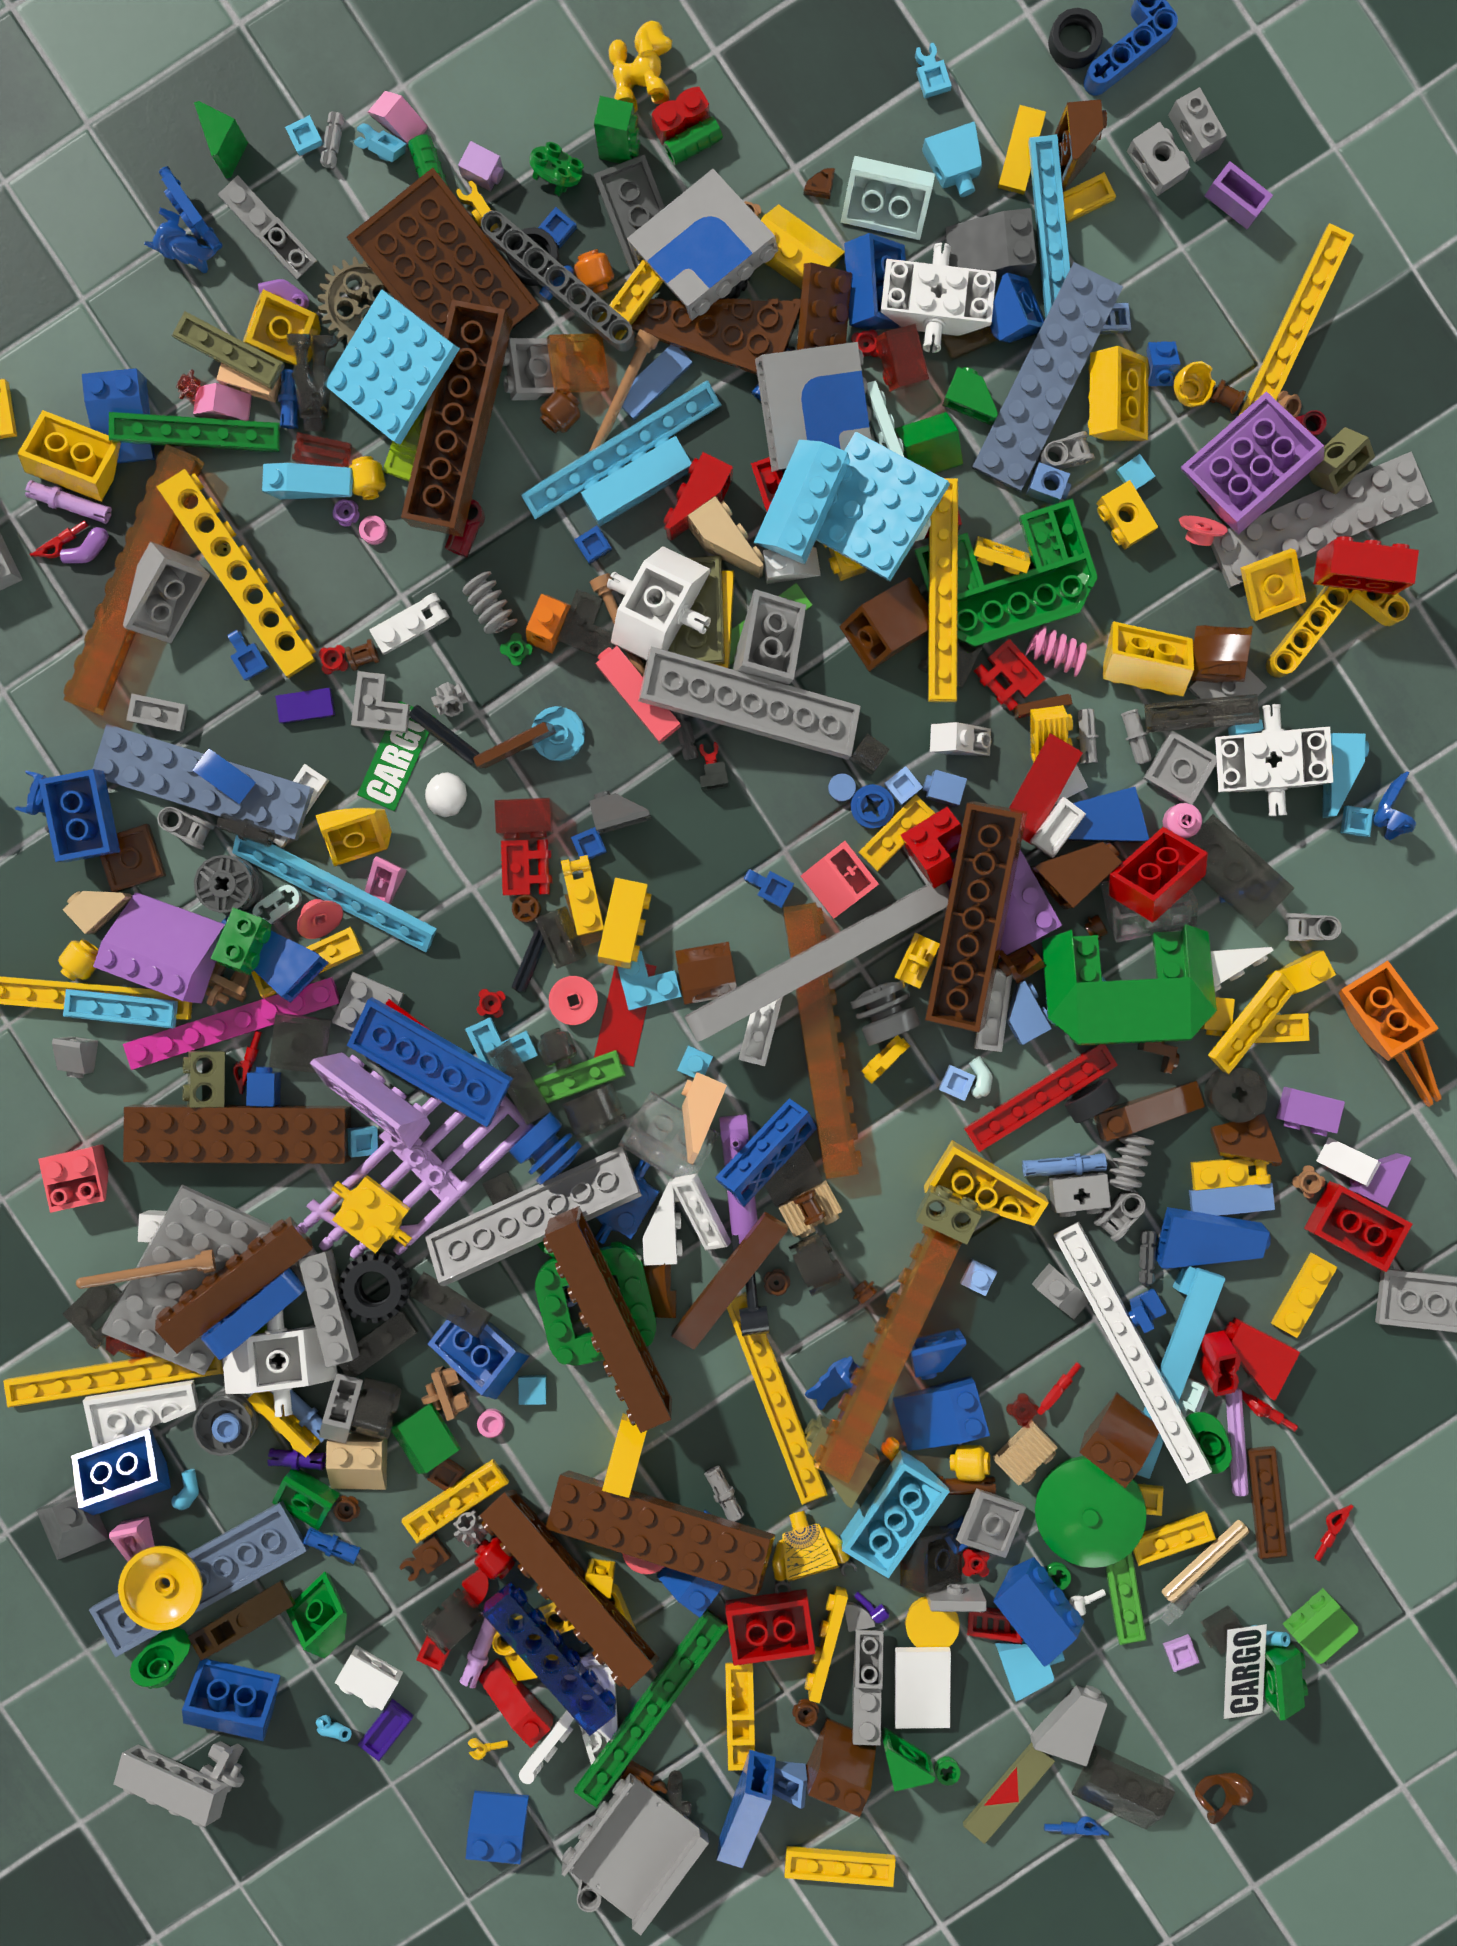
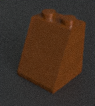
M909 577L862 604L839 627L870 672L929 633V606L921 595L919 588Z
M1100 842L1030 866L1038 883L1063 909L1074 908L1122 861L1118 858L1120 854L1113 845Z
M1117 1392L1085 1431L1079 1453L1126 1488L1143 1467L1159 1431L1150 1417Z
M826 1718L806 1765L808 1795L860 1817L871 1792L876 1745H853L852 1728Z

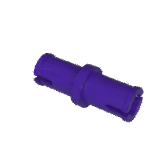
M271 1448L268 1457L272 1458L267 1460L268 1466L291 1467L292 1470L297 1471L300 1468L323 1471L326 1462L321 1461L326 1459V1453L311 1452L305 1458L295 1450Z

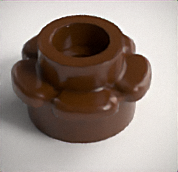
M1098 914L1092 918L1088 916L1089 922L1084 925L1089 935H1098V939L1102 940L1101 937L1108 934L1102 919Z
M774 1269L773 1272H768L764 1276V1288L771 1295L781 1296L786 1293V1289L790 1286L789 1276L785 1275V1272L781 1269ZM775 1280L779 1281L778 1285L774 1284Z
M864 1280L853 1289L855 1292L853 1299H857L861 1305L877 1292V1289L873 1286L874 1281L868 1283Z
M340 1496L333 1507L336 1518L342 1522H351L353 1518H357L361 1510L358 1506L359 1501L354 1496ZM345 1506H348L350 1509L346 1511Z
M801 1699L798 1704L794 1705L792 1714L799 1725L809 1727L818 1720L819 1707L815 1702H810L809 1699ZM807 1710L808 1714H804L803 1711Z

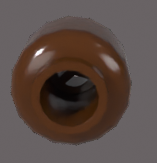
M555 391L541 405L540 412L542 416L540 420L553 433H566L581 416L580 410L577 407L580 402L570 392L564 394L560 391Z

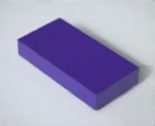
M330 688L275 696L279 723L281 724L335 716Z
M392 1699L361 1738L358 1746L379 1762L414 1715Z

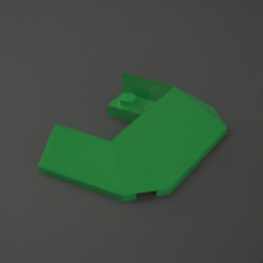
M1073 499L1019 516V522L1035 568L1027 571V573L1023 572L1019 575L984 585L968 532L958 535V639L976 647L1080 613L1098 576ZM929 545L914 551L929 594Z
M1184 924L1182 931L1154 932L1152 940L1156 979L1102 981L1098 935L1073 936L1072 930L1043 939L1042 950L1043 963L1045 965L1044 976L1048 1020L1068 1034L1070 1039L1077 1045L1191 1040L1217 1011L1209 932Z

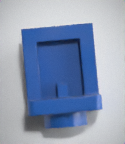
M1176 341L1148 342L1146 352L1150 366L1149 386H1174V379L1180 368Z
M1150 1289L1129 1299L1132 1310L1128 1312L1135 1327L1140 1325L1144 1333L1154 1329L1153 1319L1166 1314V1309L1155 1289Z

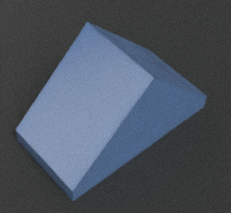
M775 1761L772 1794L800 1809L804 1808L807 1787L806 1764Z

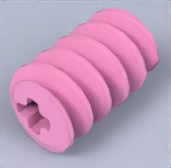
M1042 625L1039 627L1028 644L1025 656L1031 650L1034 651V660H1037L1043 654L1044 664L1054 659L1055 669L1063 663L1064 673H1067L1073 667L1074 677H1076L1085 661L1087 644L1082 642L1076 648V639L1072 638L1066 644L1067 636L1065 634H1061L1056 639V630L1052 629L1046 635V626Z

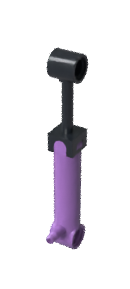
M746 1114L719 1117L724 1167L749 1142ZM749 1185L741 1192V1194H743L748 1189ZM727 1190L734 1252L758 1221L756 1200L754 1196L743 1207L737 1202L733 1194ZM754 1273L745 1284L747 1307L739 1309L742 1336L769 1333L767 1306H758Z

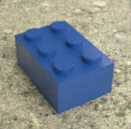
M91 769L38 779L55 862H71L120 852L104 771Z

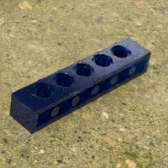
M510 1582L485 1602L483 1611L485 1618L589 1736L616 1716V1698L613 1693L607 1688L604 1689L599 1684V1679L592 1669L589 1668L587 1670L584 1667L579 1654L573 1648L569 1649L564 1644L560 1632L555 1628H550L546 1623L544 1614L538 1608L534 1609L529 1604L528 1597L521 1588L518 1587L516 1589ZM520 1614L523 1616V1618L520 1620H515L511 1617V1615ZM531 1634H537L541 1638L538 1640H532L528 1636ZM553 1654L558 1656V1659L549 1660L546 1656ZM573 1675L576 1678L573 1680H567L564 1678V1676ZM591 1695L593 1699L584 1700L582 1696Z

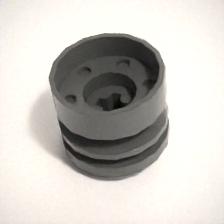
M219 855L204 861L198 868L194 879V888L200 903L206 908L218 913L230 914L233 907L244 912L252 909L261 898L263 881L257 867L249 861L228 855ZM223 879L229 880L227 883L228 890L222 889L224 885Z
M903 980L887 982L871 988L850 1002L852 1009L865 1005L866 1010L855 1015L857 1019L870 1017L871 1022L861 1029L868 1046L895 1037L921 1024L915 1007L902 1009L900 1006L902 1002L910 997L909 993L900 996L895 994V992L906 987Z
M224 1390L212 1396L201 1406L194 1418L193 1433L195 1440L203 1450L218 1456L230 1455L243 1448L258 1428L260 1416L247 1400L250 1397L249 1395L226 1394ZM225 1413L236 1415L242 1424L239 1436L229 1443L219 1442L212 1433L214 1421Z

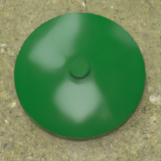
M1080 1456L1060 1463L1043 1479L1036 1496L1035 1518L1043 1540L1059 1557L1082 1567H1105L1124 1559L1140 1542L1146 1525V1505L1142 1491L1134 1478L1124 1488L1085 1456Z

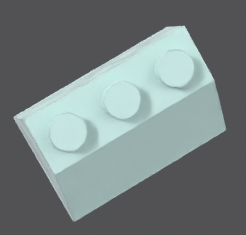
M854 156L841 223L920 240L935 173Z

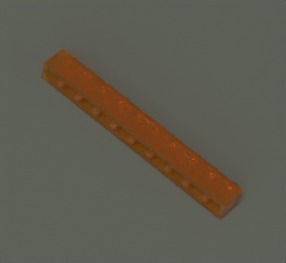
M167 444L164 450L160 451L157 456V468L154 475L147 481V493L143 502L141 501L136 508L135 515L137 518L135 523L126 533V545L123 552L119 553L116 558V570L113 577L106 583L104 600L95 610L94 617L96 620L92 629H89L85 635V647L82 654H79L75 660L73 677L68 680L64 687V701L102 716L136 635L135 631L124 628L123 622L137 565L150 541L170 549L181 523L157 486L183 469L189 475L195 473L199 478L204 463L197 456ZM191 496L185 500V508H187Z
M816 902L782 908L790 958L827 939L826 934L821 935L819 924H824L822 907L817 908ZM832 970L795 990L826 1179L859 1174L858 1167L863 1166L860 1150L855 1151L854 1140H858L856 1123L851 1124L849 1113H854L853 1101L851 1096H846L845 1086H849L850 1082L848 1070H842L841 1059H845L843 1042L838 1043L836 1033L841 1032L839 1015L834 1016L832 1005H837L835 989L829 988L828 978H833Z
M925 1225L921 1231L924 1234L921 1243L917 1242L910 1253V1257L913 1259L909 1268L905 1267L899 1276L898 1282L901 1285L897 1293L893 1292L887 1301L886 1307L889 1310L885 1318L881 1317L876 1324L874 1332L877 1335L873 1343L869 1342L863 1352L862 1357L865 1358L861 1369L857 1367L851 1377L850 1382L853 1383L849 1394L844 1393L839 1402L838 1408L841 1411L837 1419L833 1418L827 1427L826 1434L829 1436L824 1445H819L813 1458L816 1461L815 1468L848 1484L962 1243Z

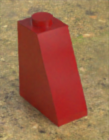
M1234 1317L1233 1321L1226 1325L1224 1331L1240 1356V1364L1260 1390L1275 1401L1300 1352L1294 1347Z

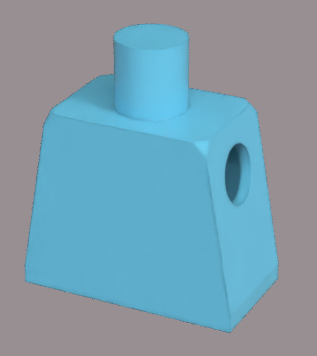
M975 122L925 138L922 151L941 187L947 188L956 185L960 197H966L974 193L975 187L972 179L979 176L982 168Z
M1024 1640L1022 1644L1007 1641L995 1642L1015 1701H1019L1052 1683L1055 1679L1050 1666L1065 1661L1062 1652L1049 1665L1044 1667Z

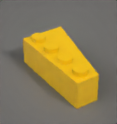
M953 1140L924 1184L925 1193L930 1185L936 1188L938 1185H941L953 1192L952 1195L960 1199L968 1197L974 1200L983 1211L987 1210L997 1213L1000 1216L1035 1226L1049 1203L1046 1195Z

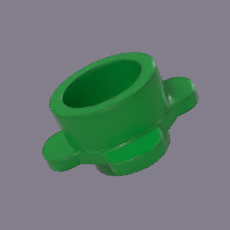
M513 633L511 639L506 644L500 646V652L511 659L512 665L519 666L527 655L532 654L533 648L522 640L521 634ZM515 647L519 648L518 652L514 651Z

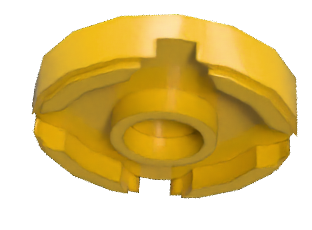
M926 1596L912 1603L905 1618L906 1631L911 1642L916 1647L951 1646L959 1634L960 1622L957 1612L931 1611Z

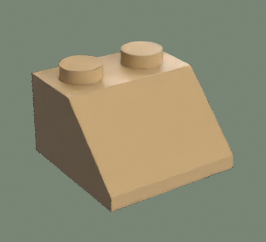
M349 1433L346 1444L327 1440L326 1470L331 1489L386 1490L388 1434Z

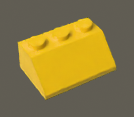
M779 204L761 219L775 235L778 247L774 257L765 264L800 289H802L804 263L812 262L835 268L845 254L844 250Z
M1120 346L1091 352L1089 364L1090 391L1088 394L1090 403L1089 435L1104 441L1148 440V358Z
M42 410L20 448L18 457L24 472L102 502L114 480L121 443L110 442L109 436Z
M1113 621L1103 662V679L1113 683L1136 686L1140 689L1160 691L1167 695L1184 696L1194 671L1193 639Z

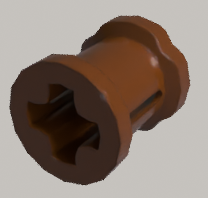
M1221 379L1209 402L1213 404L1217 402L1229 408L1230 413L1235 414L1246 395V391H1238L1226 385V381Z
M368 639L367 643L354 648L345 647V652L353 671L358 670L359 666L373 661L375 663L380 662L372 639Z
M815 1189L793 1199L794 1204L799 1206L805 1218L804 1223L806 1226L827 1216L825 1210L821 1209L815 1197L817 1194Z

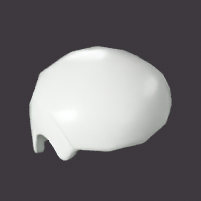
M449 772L435 775L427 784L425 790L428 808L434 814L442 817L458 814L467 798L465 783L459 776Z

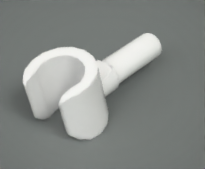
M1102 1589L1084 1597L1072 1596L1069 1602L1082 1616L1086 1614V1604L1106 1596V1593Z

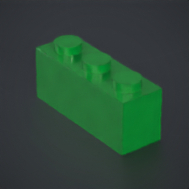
M600 96L594 120L599 159L621 164L633 159V156L638 157L641 140L638 139V116L634 115L633 103Z

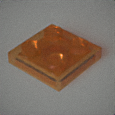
M555 334L547 337L554 392L607 391L610 388L603 338L599 334Z

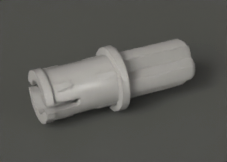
M1081 709L1078 711L1079 736H1077V739H1080V751L1083 752L1080 764L1098 763L1096 738H1099V736L1096 735L1094 709Z
M1138 709L1122 713L1121 717L1128 736L1125 739L1130 742L1135 763L1140 765L1151 761V755L1145 738L1147 732L1143 730Z

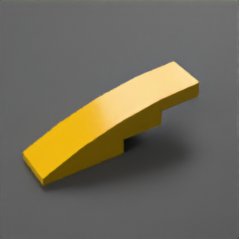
M732 1662L725 1663L728 1771L743 1770L749 1750L755 1751L753 1663L734 1666Z

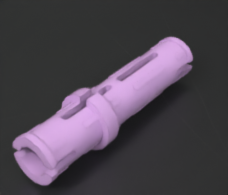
M30 480L25 490L30 491V493L25 492L27 498L47 503L50 508L56 509L59 507L107 524L110 520L111 513L107 512H111L112 509L109 506L63 492L60 487H48L33 480Z
M489 1603V1608L474 1647L468 1652V1662L460 1679V1683L466 1687L470 1682L469 1687L476 1688L482 1668L488 1663L487 1655L492 1645L494 1634L506 1610L500 1604L495 1608L496 1603Z

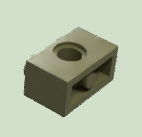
M1344 427L1324 446V460L1309 472L1312 484L1336 495L1375 458L1369 437Z

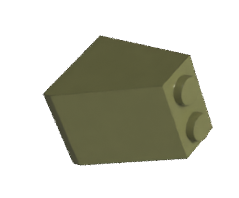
M819 1414L816 1420L813 1418L810 1420L805 1429L808 1451L846 1506L852 1509L880 1462L876 1447Z

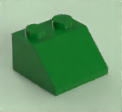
M1290 1643L1287 1647L1266 1646L1264 1699L1279 1720H1286L1305 1707L1304 1696L1308 1695L1307 1684L1302 1677V1669H1305V1658L1303 1653L1293 1643Z

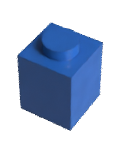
M256 1067V1071L247 1073L246 1106L274 1107L280 1105L281 1072H273V1067Z

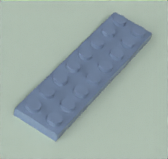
M1073 262L972 466L973 469L1021 492L1123 286Z
M106 724L93 766L95 770L104 771L106 781L294 840L299 839L314 788L229 762L256 782L242 802L238 804L192 771L204 755L203 753Z
M283 1501L187 1553L197 1565L203 1582L202 1598L193 1614L305 1553L309 1549L308 1545L303 1544L304 1538ZM162 1579L164 1585H170V1581L168 1579ZM118 1592L89 1609L115 1657L164 1631L147 1629L135 1623L122 1608Z

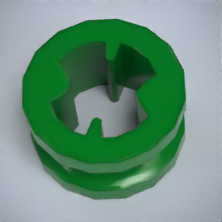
M1052 1562L1046 1568L1049 1577L1058 1588L1064 1590L1071 1582L1070 1572L1063 1563ZM1057 1570H1060L1062 1575H1064V1577L1059 1578V1582H1055L1054 1578L1051 1577V1575H1056Z
M944 1756L936 1761L934 1771L938 1781L946 1786L955 1784L960 1778V1768L956 1760L952 1757ZM951 1766L953 1773H947L944 1776L942 1768L948 1769Z

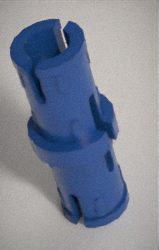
M284 369L281 372V394L278 395V402H280L281 409L280 427L285 429L298 428L297 410L301 397L298 396L299 372L296 370Z
M312 1527L309 1528L303 1541L304 1545L325 1552V1555L328 1557L332 1555L353 1565L361 1547L338 1539L339 1536L335 1534L330 1536Z

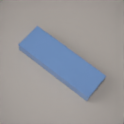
M670 345L635 378L622 409L634 421L693 365L692 361L680 348Z
M1272 1182L1262 1185L1189 1190L1191 1211L1221 1216L1275 1210Z

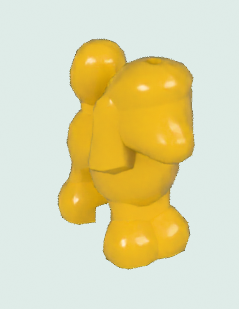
M656 21L644 23L637 31L634 43L638 56L633 63H626L627 46L622 40H614L609 46V60L614 66L613 78L617 86L614 98L633 103L634 113L638 110L637 100L632 91L635 85L647 87V93L651 95L652 102L655 104H662L670 98L668 87L659 78L661 73V60L659 56L672 48V40L664 35L661 24Z

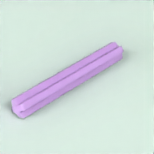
M1237 1388L1234 1393L1226 1394L1228 1437L1232 1450V1460L1230 1463L1232 1493L1235 1496H1247L1249 1492L1242 1391Z

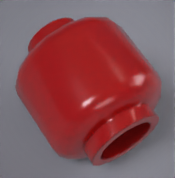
M498 1537L492 1538L490 1541L485 1538L475 1549V1552L478 1554L475 1558V1566L490 1579L504 1578L516 1563L513 1560V1555L509 1557L500 1547L501 1540Z

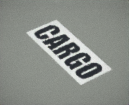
M1267 1624L1227 1630L1224 1719L1261 1714L1263 1712Z

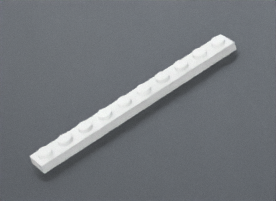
M1080 1222L1056 1232L1054 1237L1185 1482L1189 1483L1211 1473L1212 1468L1137 1328L1133 1324Z

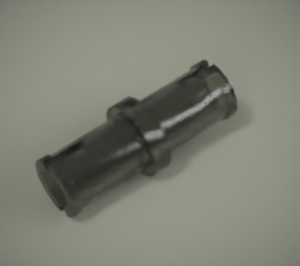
M227 813L221 814V817L224 819L218 818L217 828L219 830L238 835V838L243 841L251 840L270 847L272 845L271 842L275 839L274 830L256 825L253 820H242Z

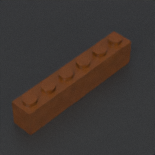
M291 1216L285 1221L283 1219L277 1221L270 1228L271 1232L263 1238H255L247 1246L248 1249L241 1255H233L226 1261L225 1267L219 1272L208 1274L203 1279L202 1285L195 1290L190 1289L180 1297V1302L172 1308L170 1306L164 1308L157 1315L155 1331L176 1354L313 1250L311 1239Z

